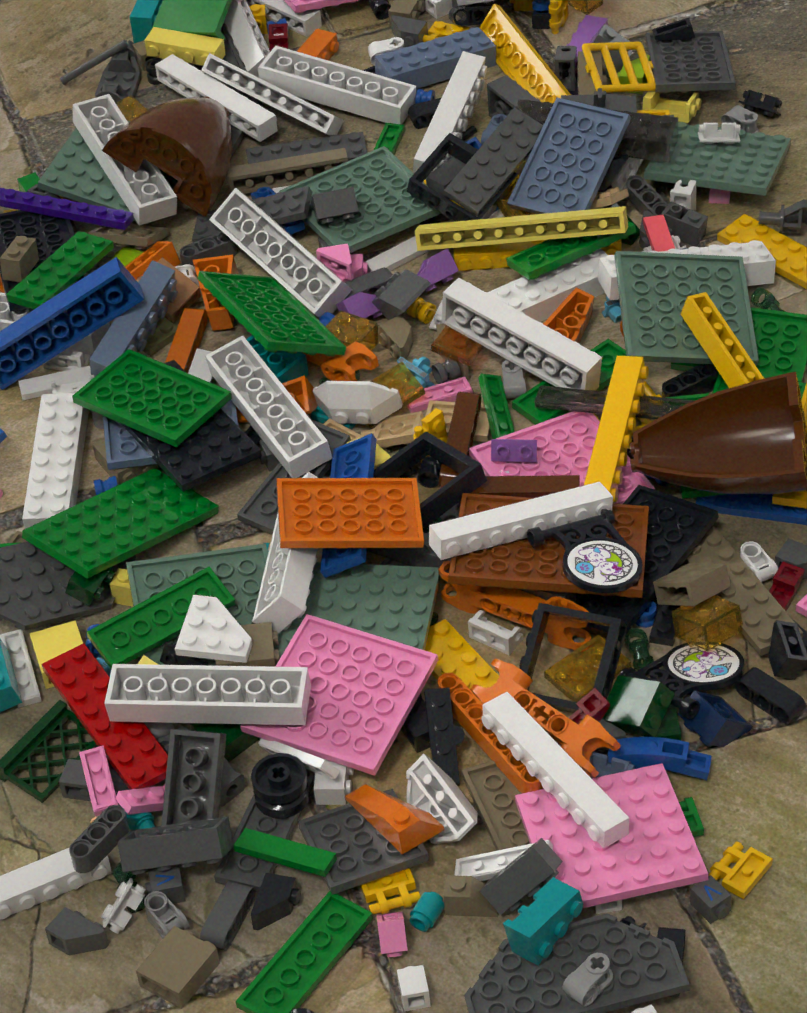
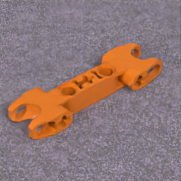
M356 341L346 347L344 355L330 357L320 353L308 355L301 352L307 356L308 361L321 366L323 374L331 381H357L355 371L360 369L373 370L379 366L377 356L365 345Z
M444 561L438 569L441 578L447 582L449 573L445 571L450 568L451 561ZM447 583L440 591L443 600L459 610L471 614L484 610L529 628L533 627L532 616L539 603L589 612L584 607L562 597H551L546 601L541 597L516 588L507 589L503 587ZM449 591L457 592L456 596H449L447 593ZM549 614L545 633H547V639L550 643L562 648L586 650L592 642L589 632L582 629L587 626L588 622ZM573 636L582 637L585 641L577 643L572 638Z
M495 658L491 664L499 672L497 682L487 688L473 684L470 688L473 694L484 704L508 692L556 742L561 744V748L590 777L595 778L599 772L590 763L592 752L602 747L617 751L621 747L619 742L604 729L600 722L589 715H586L579 725L527 690L533 680L524 671L513 664Z

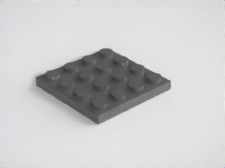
M393 788L383 791L386 794L398 798ZM350 803L298 821L299 829L307 845L336 853V862L326 877H323L332 895L429 861L428 853L423 843L401 854Z

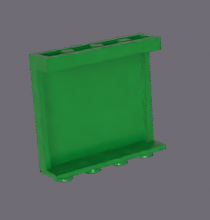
M163 0L152 29L157 27L225 40L220 30L232 0Z

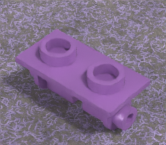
M491 439V461L537 462V440Z

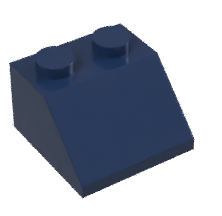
M693 691L690 696L700 704L698 714L693 719H688L678 713L684 720L683 724L691 731L697 732L700 735L699 739L709 747L713 745L724 747L749 732L753 727L722 697L699 691Z

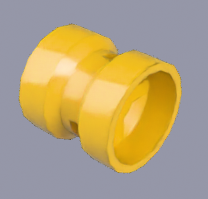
M420 297L407 309L409 316L413 318L418 317L419 321L425 324L431 322L436 313V305L425 302Z

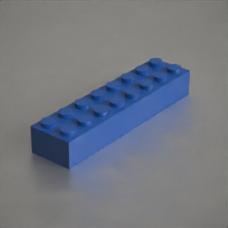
M117 257L0 331L1 390L144 300L140 284Z

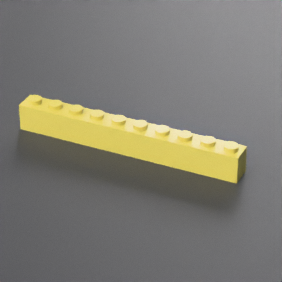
M626 206L423 224L415 229L417 251L626 233L628 219Z

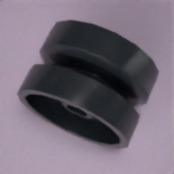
M275 753L262 758L253 767L251 781L257 808L264 815L271 818L284 819L298 814L308 804L310 791L307 782V772L304 763L298 757L288 753Z

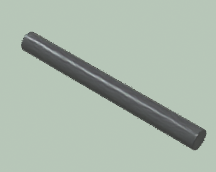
M124 39L60 78L61 82L64 85L128 47V43Z

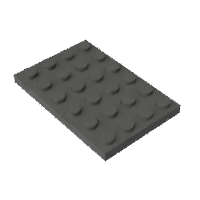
M695 31V38L655 41L653 33H646L648 55H650V61H652L654 67L652 72L655 78L656 92L669 93L679 91L681 93H688L690 91L709 92L710 90L727 92L735 90L736 82L723 31Z

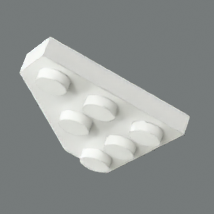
M193 595L175 647V653L179 656L247 663L253 644L251 637L217 597Z

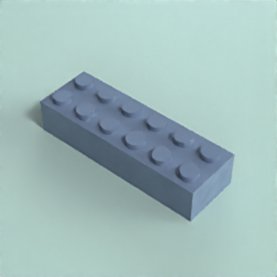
M474 27L375 56V74L415 85L417 89L450 79L463 51L486 57L485 66L487 68L496 66V45L479 27Z
M152 260L138 282L141 286L144 300L115 318L89 359L91 375L97 376L128 349L135 352H142L144 350L149 335L154 334L157 322L160 318H164L167 306L170 302L173 303L177 297L175 270Z

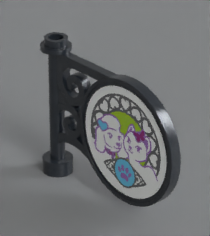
M602 509L601 515L550 529L541 530L539 527H535L527 531L528 542L533 548L542 546L544 540L549 538H555L563 545L565 549L562 562L563 572L570 582L581 589L595 593H617L634 586L642 574V559L638 552L629 546L612 524L615 522V517L611 510ZM607 532L610 534V536H611L613 539H611V538H606V537H607Z
M694 641L674 647L666 655L638 671L632 667L624 668L620 672V676L661 682L675 693L670 704L679 708L680 715L693 719L699 712L700 704L691 697L684 699L682 697L693 691L716 690L734 684L744 673V658L738 650L729 645L714 641Z

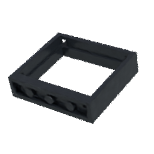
M449 133L409 179L407 192L455 222L488 219L513 190L518 174L516 172L513 173L478 217L422 183L447 153L467 164L478 151V149Z
M424 432L374 469L373 478H398L428 455L459 473L458 476L420 503L423 528L459 503L463 493H472L487 481L481 463L428 432Z
M539 603L538 608L533 612V627L526 638L527 649L525 656H522L520 660V669L532 679L549 614L609 626L594 688L607 700L612 688L628 625L619 618ZM533 693L557 710L575 713L579 709L576 705L577 702Z

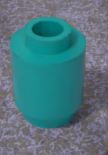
M424 892L410 913V924L422 932L432 928L445 908L443 898L436 892Z

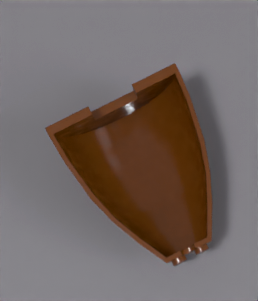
M208 96L171 100L152 107L129 122L107 142L102 151L136 173L144 159L178 180L173 190L177 199L206 217L217 200L229 171L232 154V132L228 117L229 111L221 103Z
M796 372L756 380L713 393L690 402L633 432V442L630 443L631 455L634 456V459H630L632 472H639L668 483L695 490L730 495L806 492L807 426Z

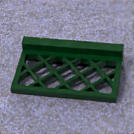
M59 700L0 759V780L6 782V780L10 781L43 803L60 786L59 780L62 773L50 775L49 767L61 765L65 767L68 759L81 760L80 754L76 758L66 759V750L79 749L81 752L98 746L94 740L91 742L81 741V734L89 733L76 715L68 710L67 704ZM69 719L77 725V729L63 730L62 725ZM78 735L79 743L64 744L63 736ZM51 737H60L61 745L47 746L46 741ZM62 751L63 759L48 760L47 752ZM36 753H45V761L31 762L30 757ZM46 767L47 775L32 777L33 768ZM29 769V777L18 778L14 775L18 770ZM48 782V787L40 793L33 788V783Z

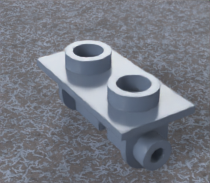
M595 751L592 752L590 757V763L599 772L596 777L635 769V765L631 764V761L613 757L611 763H609L607 755L596 753Z

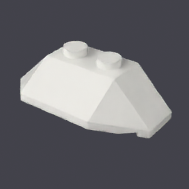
M326 381L313 389L318 406L330 419L340 424H377L402 408L403 405L398 389H389L384 385L370 381Z
M425 754L406 771V779H408L407 803L429 812L444 826V831L429 839L431 843L439 844L460 841L477 823L478 813L453 779Z

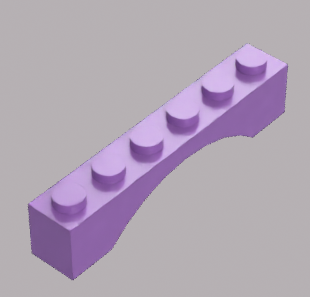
M447 248L424 260L416 275L431 283L425 290V292H428L437 287L436 282L441 280L444 284L454 278L452 274L459 270ZM359 292L337 303L336 306L346 326L354 324L355 327H358L367 322L366 317L372 315L374 319L382 315V312L372 303L377 296Z

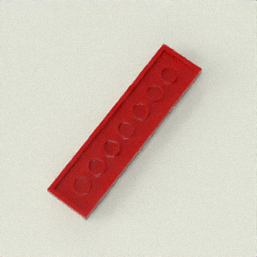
M85 643L41 664L44 673L97 746H104L108 761L129 790L148 788L166 779L168 755L144 722L109 721L104 703L110 677Z

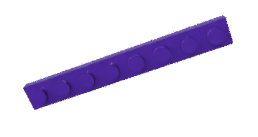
M0 188L1 207L126 230L134 220L133 212H127L122 209H111L105 206L90 205L85 202L79 203L68 199H58L31 192Z

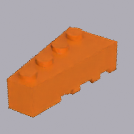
M233 254L193 260L197 278L199 271L239 274ZM198 280L212 331L233 328L234 316Z
M576 287L543 324L572 341L580 343L592 316L594 296Z

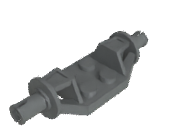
M130 40L128 41V47L111 56V60L102 73L95 93V98L110 94L119 109L122 105L134 101L141 81L137 65L138 56L133 50L132 44L134 43Z
M803 199L785 208V205H781L779 213L760 211L759 224L777 225L781 234L782 232L800 234L801 223L807 225V200Z

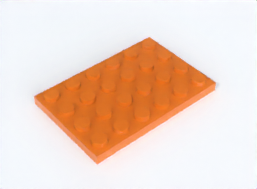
M277 478L280 548L424 547L417 478Z

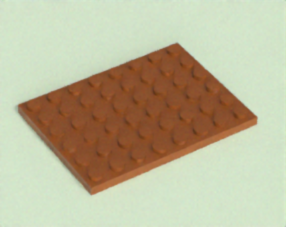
M463 493L459 517L534 498ZM612 505V512L615 517V522L612 524L627 544L638 552L642 559L641 577L634 586L627 590L605 594L590 592L574 585L563 572L562 562L565 549L555 538L546 539L542 546L534 548L529 544L528 538L451 557L448 583L482 587H503L507 589H529L532 591L544 590L642 598L649 506ZM607 532V537H606V538H611V539H613V538L610 536V534Z

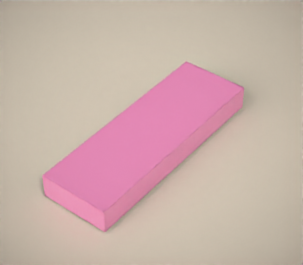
M462 377L403 395L409 411L414 413L426 410L429 400L453 402L456 401L458 392L473 393V390L466 377Z
M104 746L79 752L95 817L99 816L109 806L118 805L115 799L116 793Z

